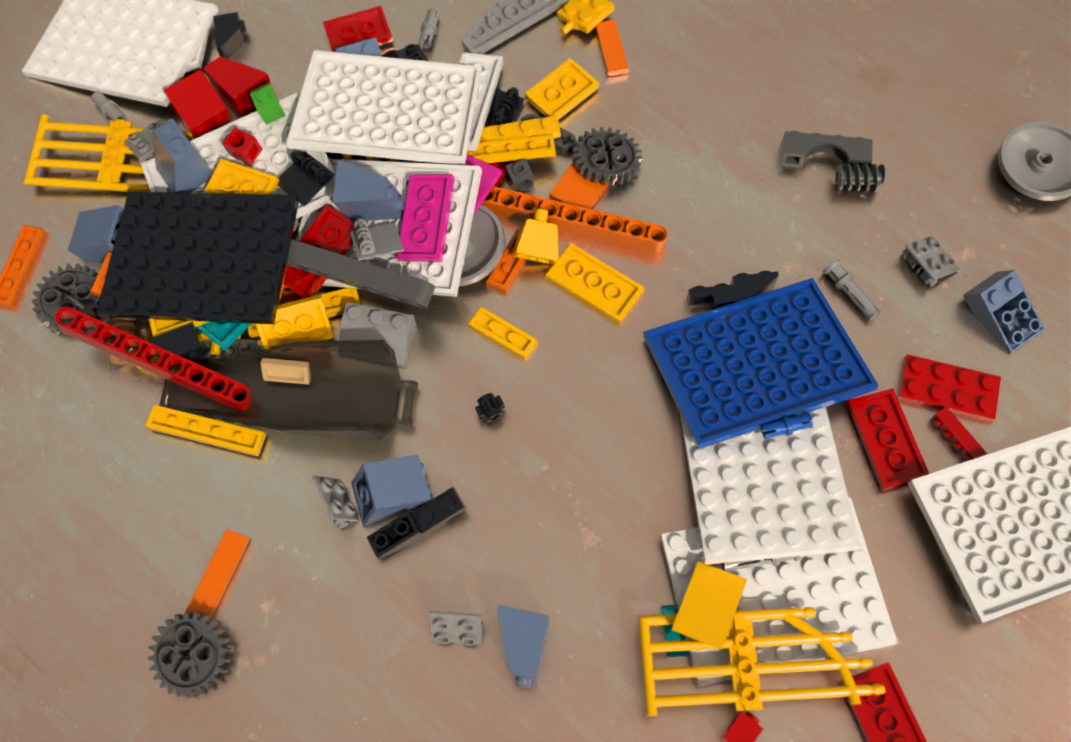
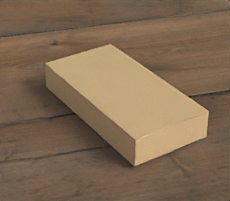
M262 358L260 365L264 381L309 384L311 381L309 362Z

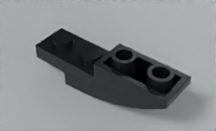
M761 271L758 274L740 273L732 277L730 285L720 283L712 287L695 286L688 290L687 305L688 307L710 305L711 310L766 293L775 286L779 276L778 271Z
M451 487L413 512L407 511L367 536V539L377 559H380L417 542L447 525L448 520L466 510V507L456 489Z

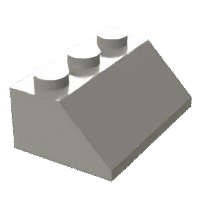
M347 302L340 323L338 353L340 355L405 368L417 328L414 315Z

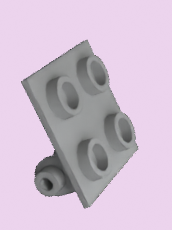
M161 120L150 123L146 129L131 135L124 142L138 158L140 164L155 157L152 153L154 152L155 154L153 130L163 124Z
M359 218L355 221V231L350 233L358 261L404 251L395 223L369 228L366 220Z
M933 236L905 245L906 249L902 252L904 254L903 258L906 259L910 266L912 265V269H916L921 265L916 273H922L920 278L926 285L929 284L930 287L938 282L937 279L961 270L955 260L941 247V243Z
M311 476L335 526H339L342 529L348 526L347 521H359L356 514L357 509L350 501L346 493L347 488L340 479Z
M429 611L432 641L441 644L462 643L467 646L482 645L484 622H481V614Z

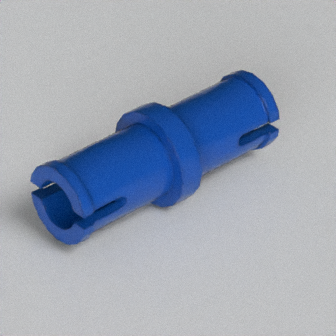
M807 412L790 418L785 416L779 421L761 424V430H764L761 432L762 436L766 440L783 434L789 436L795 431L812 428L813 422H809L812 420V417Z

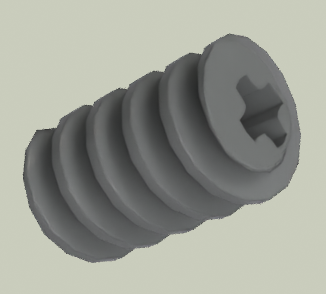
M840 163L836 165L835 181L839 191H842L844 185L847 186L848 191H851L853 185H855L856 191H860L861 186L864 185L865 191L868 192L872 185L874 192H877L879 186L884 182L885 167L883 164H880L878 167L876 164H871L868 167L867 164L859 166L857 163H854L852 166L849 163H845L843 166Z

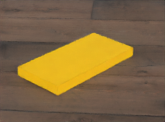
M571 242L560 255L558 261L545 274L547 280L618 324L623 321L645 291V287Z

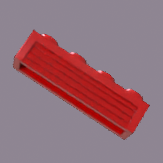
M947 406L931 418L934 426L942 431L946 439L950 440L953 448L961 453L965 462L987 454Z

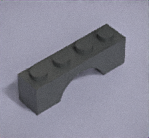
M785 131L781 142L780 165L802 167L804 162L814 155H828L838 160L842 166L845 163H849L851 166L857 163L859 166L867 164L869 167L872 163L873 139Z

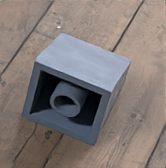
M173 118L153 130L156 170L172 192L190 193L210 180L213 172Z
M337 161L333 203L348 219L353 222L359 218L366 221L402 219L405 199L388 178L345 161Z
M119 205L79 212L67 251L84 261L103 263L107 253H112L124 209Z
M418 455L363 463L351 482L363 527L401 516L407 511L413 512L429 502L432 497L431 488L425 480V467L423 463H420Z
M498 605L497 613L511 679L515 680L514 682H516L515 685L531 688V684L537 685L550 626L549 616Z

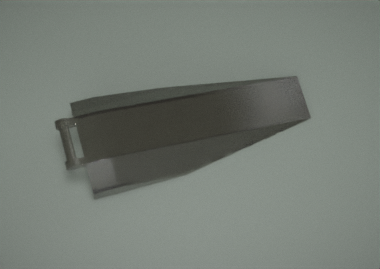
M385 340L298 341L270 346V349L259 351L253 349L249 350V353L239 355L232 353L228 357H210L195 362L246 385L252 396V405L245 411L230 408L165 379L159 404L162 407L210 419L280 432L351 440H382L395 427L403 429L412 428L413 420L411 416L414 395L418 390L419 383L413 380H401L395 351ZM262 358L309 362L311 381L309 384L264 381L260 365ZM196 375L192 381L199 382L203 376ZM220 384L215 386L213 390L218 392L223 390L225 386ZM406 390L402 417H397L400 391ZM239 394L235 397V400L242 401L246 398V395Z

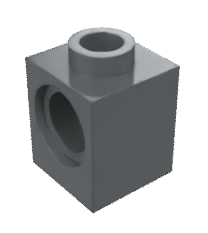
M526 159L505 166L506 179L511 190L521 193L534 190V175Z

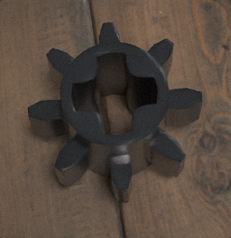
M488 393L477 400L479 405L475 409L480 420L486 418L487 422H493L503 415L502 409L505 408V404L500 395L494 397L493 393Z

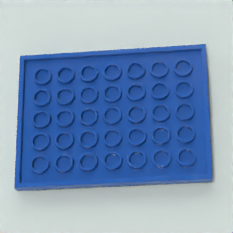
M813 278L659 326L643 333V337L697 449L761 429V424L779 421L785 416L790 418L875 391L878 388V383Z

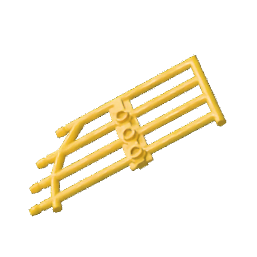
M40 115L23 182L24 185L122 192H151L148 183H120L121 173L144 174L141 165L124 164L125 155L133 154L124 142L131 135L139 133L146 128L132 127V122L122 119L110 120L109 126L48 122V115ZM46 130L107 134L105 144L44 140ZM183 131L189 140H194L189 131ZM42 148L103 152L101 162L39 158ZM37 167L99 171L97 181L35 177Z
M800 607L736 611L723 649H729V665L654 669L652 652L719 648L696 639L651 642L649 626L673 625L677 614L638 616L647 716H657V707L735 703L736 711L763 710L762 701L848 697L850 705H860L859 696L885 693V687L881 684H872L871 686L869 684L855 685L849 669L871 667L873 665L872 659L867 657H860L859 659L843 658L831 643L852 641V633L846 631L840 633H821L801 619L802 617L816 616V609L812 607H804L803 609ZM784 619L804 634L754 636L752 620ZM819 644L830 657V659L757 663L755 647ZM838 670L844 686L761 690L759 674ZM732 675L734 692L656 696L654 679Z

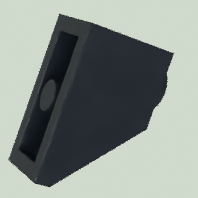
M238 12L213 16L216 48L219 55L227 59L245 41L246 24L244 20H240Z
M194 323L148 339V342L193 362H197L203 356L208 355L201 333Z

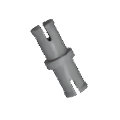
M435 9L427 11L425 22L421 25L422 32L418 44L421 47L424 41L422 48H430L432 38L437 32L436 25L440 13L437 11L434 17Z
M99 91L92 94L91 101L100 108L102 114L109 116L114 121L116 119L126 121L127 116L117 108V104L113 100H109Z

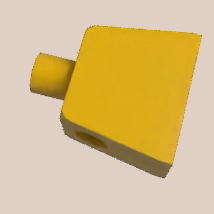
M536 209L534 220L526 219L522 223L512 251V257L551 265L558 261V226L547 223V210Z

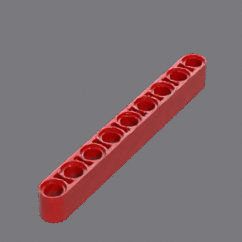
M62 307L55 314L56 323L66 335L235 410L245 411L252 405V396L249 388L240 382L71 307ZM73 318L71 323L64 324L67 319ZM89 328H95L92 333H85ZM112 337L117 338L113 343H107L108 339ZM138 347L136 352L128 353L130 348ZM154 356L160 357L157 362H149ZM174 366H182L179 371L171 372ZM196 375L203 376L199 382L192 381ZM221 384L225 386V388L221 391L217 392L213 390L214 387ZM239 394L246 395V398L242 401L235 400V397Z

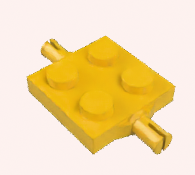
M570 0L557 12L558 19L566 23L559 29L560 33L566 36L572 29H576L588 34L614 10V4L608 0Z

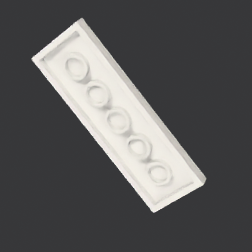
M462 53L459 64L482 66L468 148L470 151H477L503 66V56Z

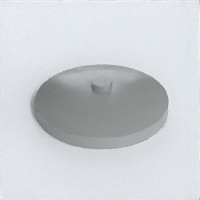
M1044 121L1028 122L1014 128L1006 136L998 152L999 167L1006 181L1020 193L1038 200L1055 201L1071 196V131L1058 124Z
M483 205L480 206L472 219L464 259L465 265L462 269L459 286L473 284L491 273L499 263L505 249L503 226L497 216Z

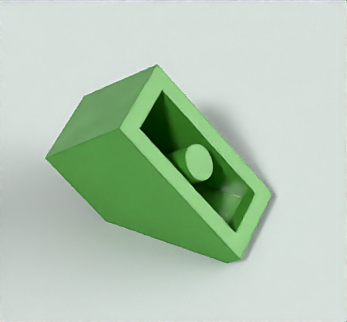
M270 81L250 90L254 105L266 125L286 116Z

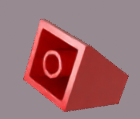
M222 56L203 68L219 97L239 119L257 111L251 98L250 90L270 81L266 72Z
M201 69L163 90L173 111L194 139L209 133L210 130L217 126L225 125L228 120L232 119L228 108Z

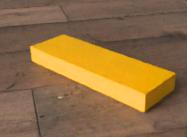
M481 306L468 323V327L523 360L527 359L538 343L536 338Z

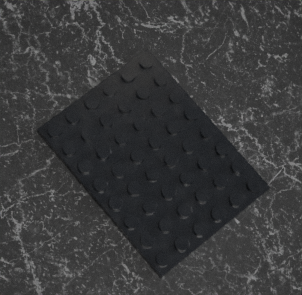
M128 191L96 314L100 317L274 324L300 199L297 195Z

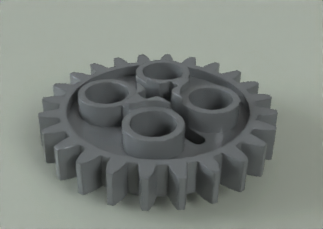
M600 127V131L597 132L592 128L591 134L585 131L584 136L579 135L578 141H575L572 151V162L575 163V169H580V175L587 174L586 180L594 178V184L602 181L603 186L606 185V182H610L611 186H614L615 181L622 185L623 180L629 182L630 178L636 177V173L639 172L642 162V150H638L639 144H633L634 138L627 139L628 133L620 135L619 129L616 132H612L611 127H609L608 131H604L603 127Z
M79 263L75 265L74 269L70 264H67L65 270L58 266L57 273L50 270L51 277H42L45 281L44 284H36L40 291L33 292L37 297L31 300L35 305L33 311L47 328L50 327L53 331L59 329L62 332L55 321V314L62 307H71L99 320L96 312L100 297L90 294L98 275L95 269L91 270L87 265L82 268ZM61 288L71 298L76 299L81 305L85 306V308H80L71 299L65 297L60 291L56 289ZM73 318L67 319L64 324L71 323Z
M184 612V616L182 614H175L174 620H165L167 627H158L161 635L152 636V639L157 643L148 647V649L154 651V655L147 657V660L154 661L155 663L149 670H157L158 673L154 676L153 680L162 679L160 688L169 686L168 694L175 693L176 691L177 697H183L186 694L187 697H194L196 693L198 695L205 694V688L207 690L214 689L213 682L222 681L219 673L228 672L223 664L231 662L230 658L225 657V653L232 651V648L225 647V643L230 638L222 637L226 629H217L220 621L214 620L210 622L211 615H204L202 617V612H195L194 614L192 612ZM188 630L192 632V639L190 640V642L186 638V633ZM206 646L210 649L209 658H206L204 655ZM171 650L175 652V660L173 662L170 659ZM189 667H192L194 672L192 679L189 678L187 673Z

